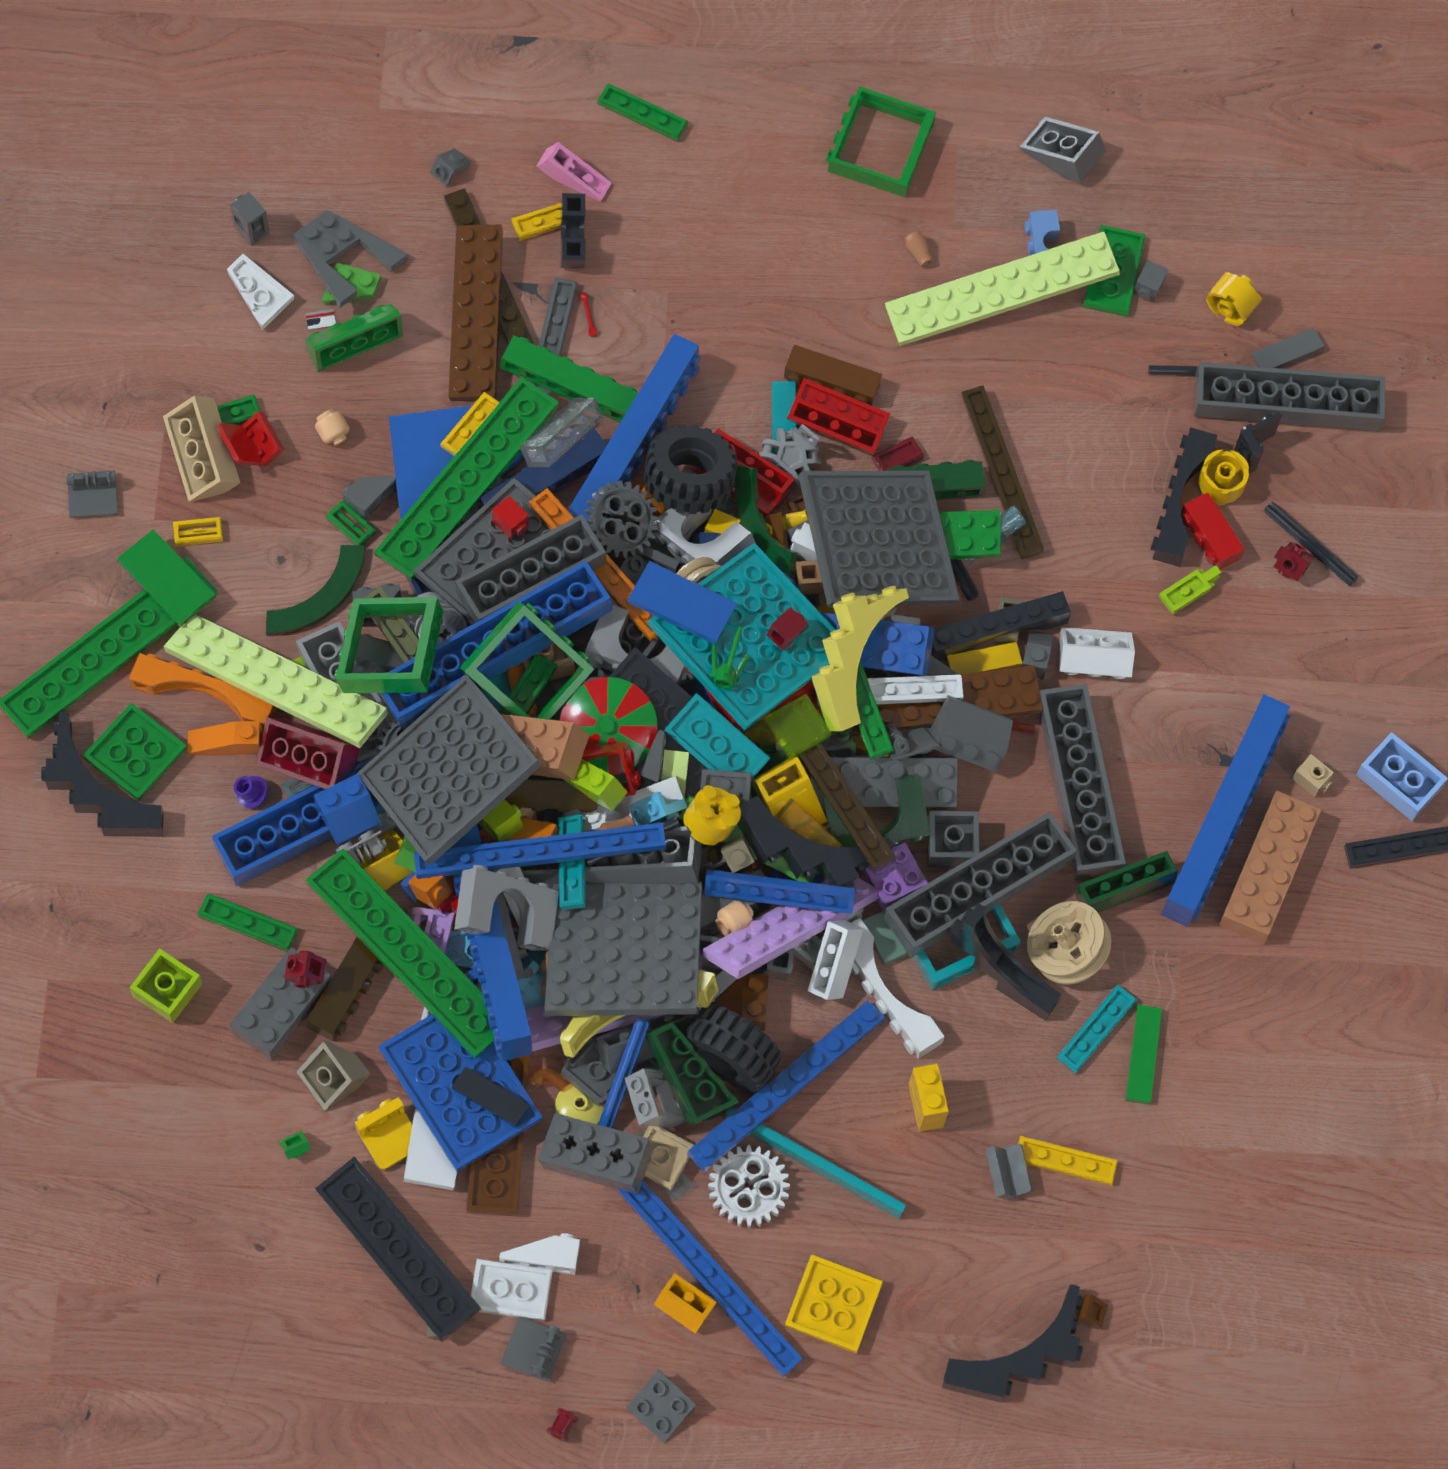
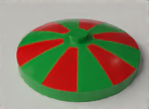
M601 677L582 684L567 699L560 716V721L573 722L590 734L585 749L627 741L629 749L632 748L634 752V768L647 758L658 732L657 714L649 697L635 684L615 677ZM620 753L585 760L610 775L625 773Z

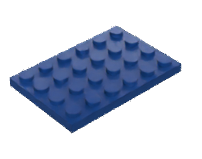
M432 1014L378 1046L379 1051L456 1172L543 1120L540 1112L507 1061H503L501 1052L496 1053L494 1043L474 1059ZM465 1067L470 1068L529 1105L530 1108L516 1128L452 1089L453 1084Z

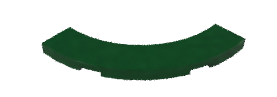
M737 465L735 498L741 525L751 532L756 545L787 576H794L797 552L788 549L778 540H774L769 533L770 530L763 515L759 514L757 507L759 500L757 491L758 469Z
M341 545L338 563L333 574L326 584L312 597L295 606L279 610H267L266 636L296 632L298 629L318 623L334 612L351 593L361 573L365 545Z

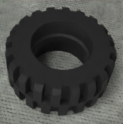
M679 425L676 429L671 427L665 433L661 432L657 435L656 439L649 446L644 470V482L647 484L646 487L649 493L653 494V498L658 503L662 502L663 506L668 509H676L678 513H683V511L689 512V514H697V512L707 513L711 508L715 510L720 507L721 504L729 499L732 493L738 465L736 453L727 440H723L722 435L712 433V430L705 427V429H702L698 425H692V427ZM692 465L701 468L706 473L690 474L679 470L675 466Z
M710 1004L708 1008L702 1007L684 1033L685 1038L693 1046V1049L709 1065L708 1067L715 1075L744 1091L757 1092L763 1089L781 1062L780 1049L777 1048L776 1043L772 1042L767 1034H764L760 1028L754 1026L746 1018L739 1016L734 1011H729L723 1006L719 1007L716 1004Z

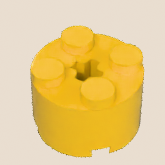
M1225 272L1208 293L1206 302L1214 314L1218 316L1221 313L1226 317L1225 322L1234 326H1240L1262 301V297L1251 286L1252 281L1245 275L1239 277Z
M1216 450L1205 459L1199 475L1198 485L1203 494L1208 492L1217 505H1225L1237 500L1242 495L1249 478L1248 463L1236 451Z
M709 785L705 786L697 793L686 809L683 818L686 828L688 826L692 832L691 836L698 842L706 845H716L718 842L726 840L739 822L741 816L739 799L736 795L730 794L723 789Z

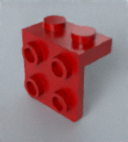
M257 411L243 425L220 423L217 426L220 438L229 448L232 459L239 464L266 467L285 450L264 412Z

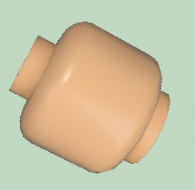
M330 409L316 418L315 429L325 444L334 443L337 446L347 440L345 435L350 431V427L341 412Z
M735 900L718 911L716 919L717 928L724 936L750 926V923L753 921V910L748 904Z

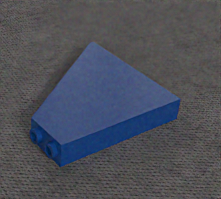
M473 405L389 416L400 520L454 457L444 450L440 444ZM539 431L500 476L501 478L536 451L535 441H540Z

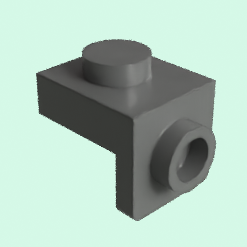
M454 148L437 156L431 169V174L444 186L450 184L453 176L467 170L471 162Z

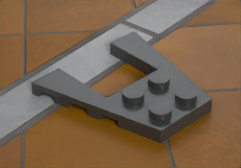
M329 210L294 233V241L306 259L310 260L317 276L322 278L325 288L330 295H333L339 308L355 298L357 290L329 264L358 244L390 272L408 259L406 252Z

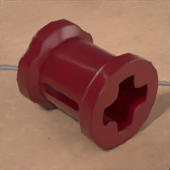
M558 1408V1415L552 1427H548L547 1433L560 1441L567 1442V1435L579 1418L565 1409Z

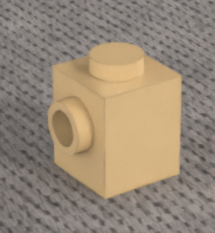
M1311 754L1296 770L1292 780L1313 797H1316L1320 791L1324 794L1333 782L1330 779L1334 772Z

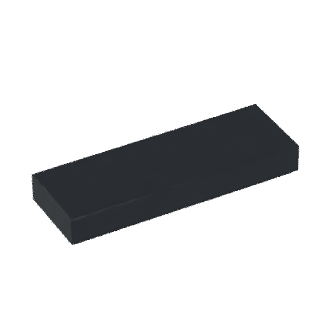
M468 1067L464 1068L452 1086L454 1091L514 1128L518 1126L530 1108L527 1103Z

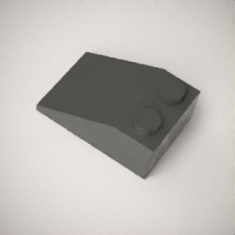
M1044 117L1020 146L1021 151L1060 176L1078 182L1085 178L1106 152L1100 132Z

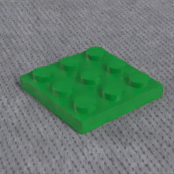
M130 703L83 754V758L139 802L186 751L187 746L138 707Z

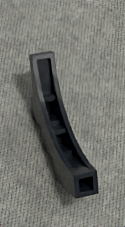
M59 713V721L54 722V735L57 736V744H53V758H46V767L41 768V780L45 781L47 789L70 790L69 804L74 806L76 813H98L97 826L102 829L104 836L163 837L164 812L162 805L143 804L123 798L108 790L94 779L84 767L75 751L72 739V721L69 713Z
M758 796L739 805L741 816L737 825L761 865L767 861H770L772 864L784 857L796 879L804 875L806 878H809L819 871L826 885L848 888L854 886L853 881L859 876L858 873L869 867L868 861L858 847H834L816 843L798 835L771 814ZM890 838L884 839L891 849L894 845Z
M977 903L974 909L969 908L961 920L956 919L949 930L952 932L950 942L975 957L973 966L997 980L996 989L1046 1021L1058 1004L1061 993L1034 975L1007 950L995 935L988 922L986 907Z
M1070 1284L1062 1308L1055 1320L1041 1336L1028 1346L1010 1355L991 1360L966 1361L949 1358L942 1389L1002 1403L1004 1397L1009 1396L1011 1392L1012 1381H1009L1008 1378L1037 1385L1040 1378L1045 1379L1048 1364L1043 1363L1044 1361L1072 1368L1075 1361L1080 1362L1083 1346H1079L1080 1338L1070 1335H1075L1078 1320L1074 1319L1075 1309L1080 1310L1083 1295L1079 1294L1080 1286Z

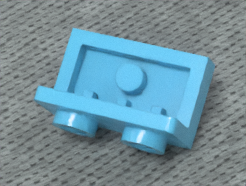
M661 792L654 793L629 805L636 826L662 823L675 816L676 818L680 817L679 812L688 808L684 799L666 805Z

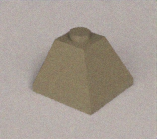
M323 1041L296 1071L324 1111L356 1091L371 1075L357 1055L329 1041Z

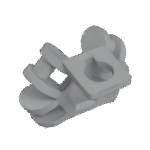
M803 424L799 429L791 428L790 431H784L783 428L777 429V441L764 439L762 442V446H764L763 452L759 453L760 456L769 462H776L789 475L794 477L793 487L795 489L801 487L799 476L795 470L801 468V472L811 471L810 468L821 466V461L817 457L819 452L817 443L820 441V438ZM773 449H778L777 455L772 454Z

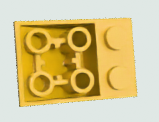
M790 757L752 779L751 784L769 812L784 826L798 835L802 836L827 821L811 781L798 757Z

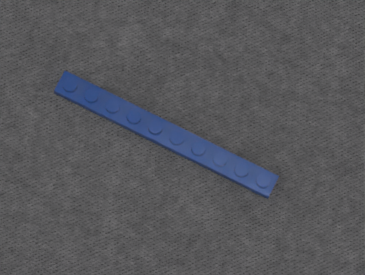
M663 823L454 847L449 848L431 866L424 861L418 852H414L416 877L417 879L462 874L463 870L472 869L474 865L486 866L489 871L666 849Z
M867 1000L689 1149L687 1155L704 1172L707 1171L884 1021L885 1016Z
M642 1181L638 1195L615 1189L782 1377L786 1376L802 1362L803 1358L644 1181Z

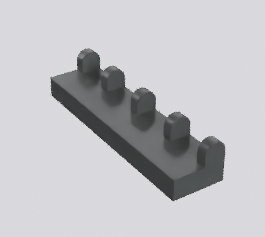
M501 892L496 897L517 980L532 977V969L523 970L520 958L527 957L528 952L527 949L518 950L515 936H518L519 927L512 928L509 915L513 913L510 906L506 905L504 893Z

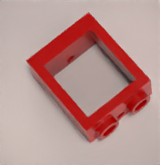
M627 741L584 749L581 758L583 760L620 753L628 783L621 784L627 791L624 797L636 794L641 785V778L639 772L634 769L635 756L632 748L629 749Z

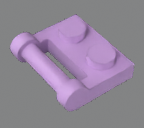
M419 907L412 908L410 918L418 927H420L421 921L427 920L424 933L446 955L455 919L454 912H446L443 915L439 910Z

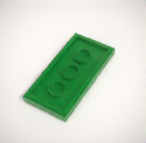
M1101 225L1099 233L1105 232L1119 269V275L1087 285L1083 308L1128 317L1146 234Z
M154 529L116 558L117 562L179 627L216 598V594Z

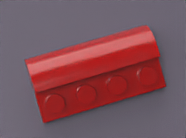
M803 378L787 420L799 425L803 424L808 429L874 455L891 413Z
M718 428L714 434L719 433L723 436L724 441L727 440L736 453L738 465L758 469L757 491L759 500L757 507L759 514H762L763 517L769 516L776 508L778 509L792 489L795 478ZM690 465L689 467L696 474L706 473L696 466ZM735 481L732 493L730 494L733 498H735Z

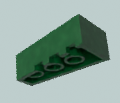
M673 1022L646 1035L647 1042L689 1127L739 1102L728 1091L721 1079L708 1067L709 1065L693 1049V1046Z

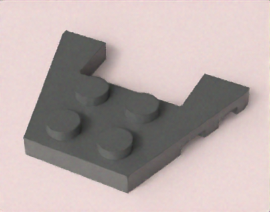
M600 1033L594 1034L581 1047L574 1058L568 1056L561 1071V1076L597 1107L606 1103L616 1073L610 1074L600 1062L598 1045L595 1040ZM651 1058L643 1063H639L634 1068L632 1074L644 1068L661 1070L657 1060Z

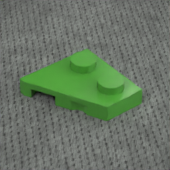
M336 262L334 270L357 290V296L349 302H353L356 299H374L381 280L380 274ZM326 289L322 304L330 305V302L336 300Z

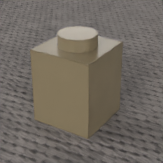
M743 835L721 845V852L732 873L755 862L754 855Z

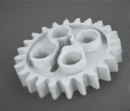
M750 1145L747 1146L746 1152H743L739 1146L737 1147V1154L734 1155L729 1151L727 1153L728 1159L722 1157L719 1160L721 1166L713 1165V1170L716 1173H710L709 1179L714 1181L708 1184V1189L714 1190V1192L709 1194V1199H717L713 1204V1208L721 1207L719 1216H724L727 1213L729 1215L728 1223L734 1218L737 1219L738 1227L742 1224V1221H746L748 1228H750L752 1221H755L758 1227H760L761 1219L763 1218L766 1222L770 1223V1214L778 1217L779 1211L776 1207L784 1209L785 1203L782 1200H787L789 1194L784 1192L790 1189V1184L784 1183L789 1175L781 1174L785 1165H776L778 1162L777 1156L769 1159V1150L764 1155L760 1154L761 1148L759 1146L755 1152L751 1151ZM756 1165L759 1167L760 1172L758 1174H750L747 1171V1167ZM764 1175H768V1176H769L767 1179H763V1180H761V1181H758V1180H760L761 1177L764 1176ZM729 1177H734L738 1180V1184L730 1187L725 1183V1180ZM745 1183L749 1185L754 1184L753 1190L749 1188L744 1189ZM768 1186L772 1189L773 1193L769 1196H764L760 1193L759 1189ZM739 1192L735 1197H729L730 1194ZM743 1198L748 1199L751 1202V1206L742 1208L738 1205V1201Z

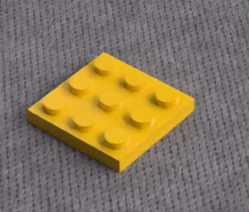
M811 1254L784 1327L856 1354L883 1281Z

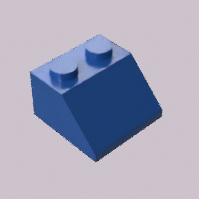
M359 774L314 795L315 806L337 846L382 825Z

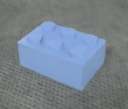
M1392 732L1364 761L1356 774L1357 777L1411 821L1438 794L1448 779Z

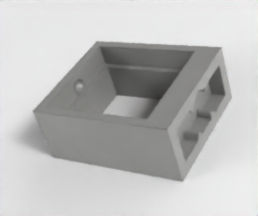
M644 1068L625 1078L639 1125L674 1128L687 1122L662 1070ZM652 1086L656 1087L663 1112H659Z

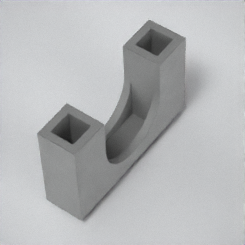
M671 508L662 513L658 520L653 521V525L658 527L657 530H654L655 541L659 545H666L671 554L675 557L679 555L685 564L696 558L709 557L720 566H723L755 542L751 532L738 522H735L720 536L708 543L694 544L688 542L691 534L712 516L713 512L711 509L703 514L701 512L689 514V512L684 511L683 513H678L676 509Z
M612 605L613 610L599 618L585 650V655L591 659L589 663L591 666L604 668L612 673L628 655L622 649L619 641L628 623L629 610ZM666 645L661 654L650 660L679 685L687 667Z
M474 865L472 869L462 871L455 930L473 935L488 933L490 931L494 901L501 892H504L514 899L520 912L517 947L535 952L549 950V944L553 940L559 891L550 889V885L545 883H529V879L524 877H509L507 872L488 871V867L482 865Z

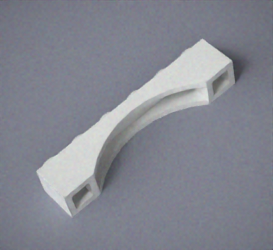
M858 918L852 924L864 930L851 972L854 975L858 974L862 979V987L868 995L872 994L877 1001L875 1004L878 1010L883 1015L886 1013L891 1020L889 1023L892 1030L897 1035L900 1033L905 1040L904 1046L911 1055L915 1054L917 1059L941 1045L945 1036L930 1016L906 1007L885 987L874 961V937L861 918Z

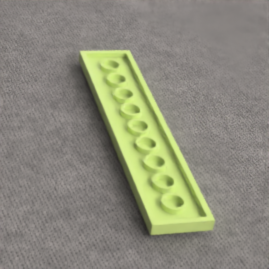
M1101 232L886 302L885 308L900 347L1119 275V269L1105 232Z
M196 614L186 621L164 645L166 653L358 748H361L388 714L386 707L358 693H343L339 684Z

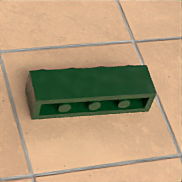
M982 461L942 462L939 465L922 463L913 467L897 465L888 469V471H929L936 500L984 496L985 479Z
M1164 851L1078 884L1076 898L1078 902L1091 906L1099 913L1174 884L1178 871L1168 851Z

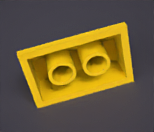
M392 828L377 836L379 840L383 838L387 844L383 852L372 856L367 847L371 858L368 859L362 847H360L359 850L365 860L362 863L354 850L360 862L359 865L384 891L396 882L404 880L412 872L394 863L403 840Z

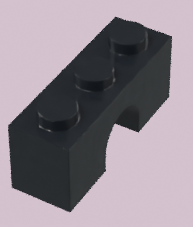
M562 193L561 268L584 269L585 194Z

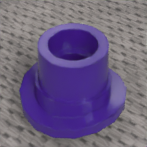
M242 776L236 780L234 792L237 794V799L242 806L248 809H255L265 801L268 794V785L262 777Z

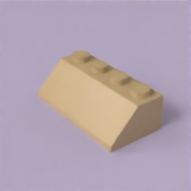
M193 396L163 416L189 502L224 494L240 484L234 461L230 455L231 452L226 443L220 438V433L217 429V426L222 422L214 398Z

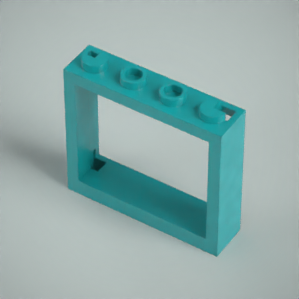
M1001 905L991 911L1006 936V939L1001 942L1012 953L1019 949L1021 941ZM925 951L914 956L932 991L978 969L973 966L975 957L972 955L937 972Z

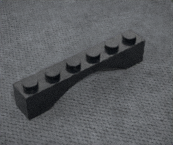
M1190 427L1188 435L1183 434L1179 448L1184 450L1182 456L1177 454L1174 468L1178 469L1176 476L1171 475L1168 485L1172 492L1170 496H1165L1162 506L1166 513L1165 516L1159 517L1156 529L1160 530L1159 537L1154 536L1150 550L1154 551L1153 560L1180 567L1189 538L1181 518V494L1189 480L1202 469L1207 456L1213 452L1217 439L1216 434Z
M1063 591L934 628L931 656L938 661H942L948 655L963 653L978 644L1006 634L1026 630H1048L1065 625L1069 622L1071 610Z

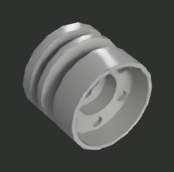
M426 592L417 596L437 597L444 610L437 644L467 628L463 616L437 593ZM405 615L403 619L419 640L424 615Z

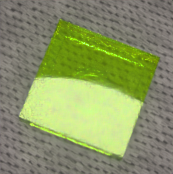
M807 694L764 717L765 723L788 759L795 757L831 736L829 728Z

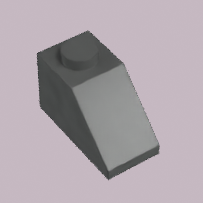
M393 476L358 478L354 483L351 482L345 487L343 501L366 521L397 489L396 478Z
M1030 630L1022 667L1034 665L1037 679L1043 680L1047 669L1053 635Z

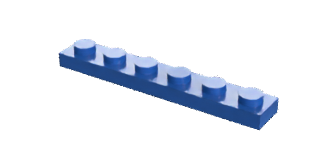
M707 869L704 895L852 914L855 888Z

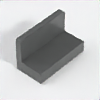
M647 539L650 547H643L644 552L639 553V555L671 572L677 573L683 564L682 558L679 555L676 557L672 555L666 545H659L655 539Z
M1018 1143L1005 1148L992 1146L985 1149L996 1197L1008 1200L1033 1191L1022 1144Z

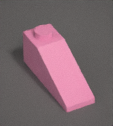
M559 142L546 149L536 166L553 180L599 202L602 201L612 183Z

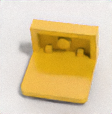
M399 1097L394 1100L389 1098L379 1105L380 1108L373 1112L366 1111L362 1113L355 1122L357 1133L380 1170H386L407 1158L412 1123L407 1117L404 1105Z

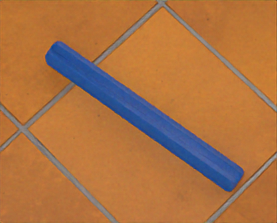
M637 1018L635 1020L598 1125L613 1128L627 1089L625 1078L633 1073L650 1026V1022L646 1019Z

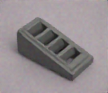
M658 730L640 773L641 776L658 783L662 776L667 737L666 732L663 730Z

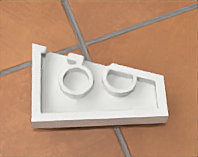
M244 254L227 268L228 275L262 330L294 300V295Z

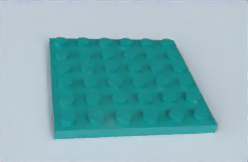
M755 542L698 583V585L737 603L732 616L717 641L718 668L723 663L727 664L739 626L742 627L740 641L732 664L735 668L734 671H736L745 655H749V659L738 677L736 686L730 689H723L717 687L714 684V679L710 678L712 672V643L656 616L649 619L647 623L744 730L748 729L812 680L811 676L819 673L820 668L830 665L822 640L830 637V633L835 631L832 625ZM791 607L804 616L808 625L803 634L783 651L766 634L771 624Z

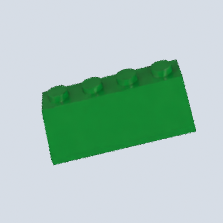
M391 303L379 305L368 313L355 315L349 321L336 323L330 329L312 333L305 339L306 350L317 371L320 372L402 337L401 314Z

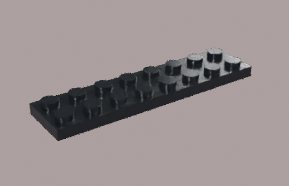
M355 1156L315 1188L317 1193L441 1342L481 1310L477 1302Z

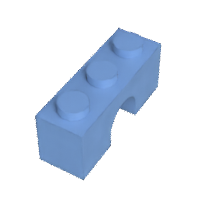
M1057 210L1029 213L1028 221L1024 222L1025 234L1029 235L1030 241L1027 242L1028 255L1049 250L1044 244L1058 241L1060 227Z

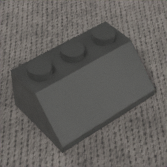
M948 695L928 733L939 744V747L935 748V750L997 772L1007 753L1013 720Z

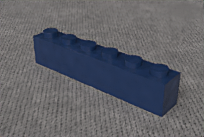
M594 428L587 432L579 433L573 441L561 444L550 455H543L535 464L523 467L517 475L512 478H505L494 489L490 488L487 493L480 497L478 509L480 510L513 478L518 480L535 496L546 488L552 494L591 471L607 443Z

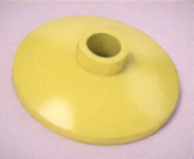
M572 1084L565 1086L559 1092L555 1101V1111L557 1114L594 1124L599 1123L605 1106L603 1104L597 1107ZM578 1100H582L585 1105L577 1107L575 1103Z

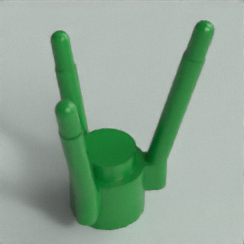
M741 626L737 629L727 664L723 663L717 668V643L716 645L712 644V672L710 678L714 679V684L717 687L730 689L736 686L738 677L749 659V655H745L736 671H734L735 668L732 664L742 633Z

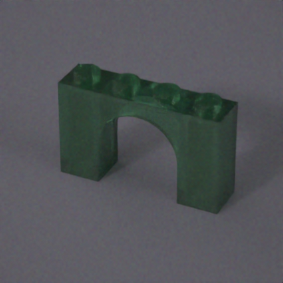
M917 773L894 778L899 804L898 813L895 820L888 827L878 831L884 839L890 838L894 846L901 844V840L911 838V841L924 840L926 835L931 834L920 777ZM822 793L832 846L858 847Z

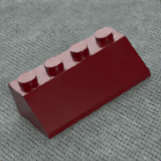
M267 717L256 764L327 789L346 780L356 767L360 748L330 733L290 719Z

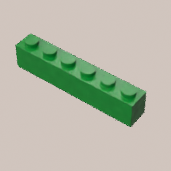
M513 335L501 359V369L523 377L527 381L621 423L638 394L637 390L631 386H623L609 376L603 377L595 373L593 369L579 366L570 358L555 355L548 348L531 344L528 339L523 337L518 338Z

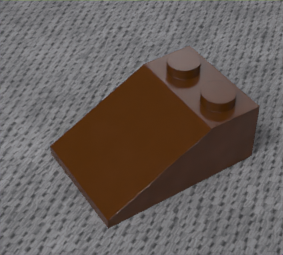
M748 973L736 979L710 1004H716L719 1007L723 1006L729 1011H734L739 1016L749 1020L754 1026L760 1028L761 1031H765L769 975Z

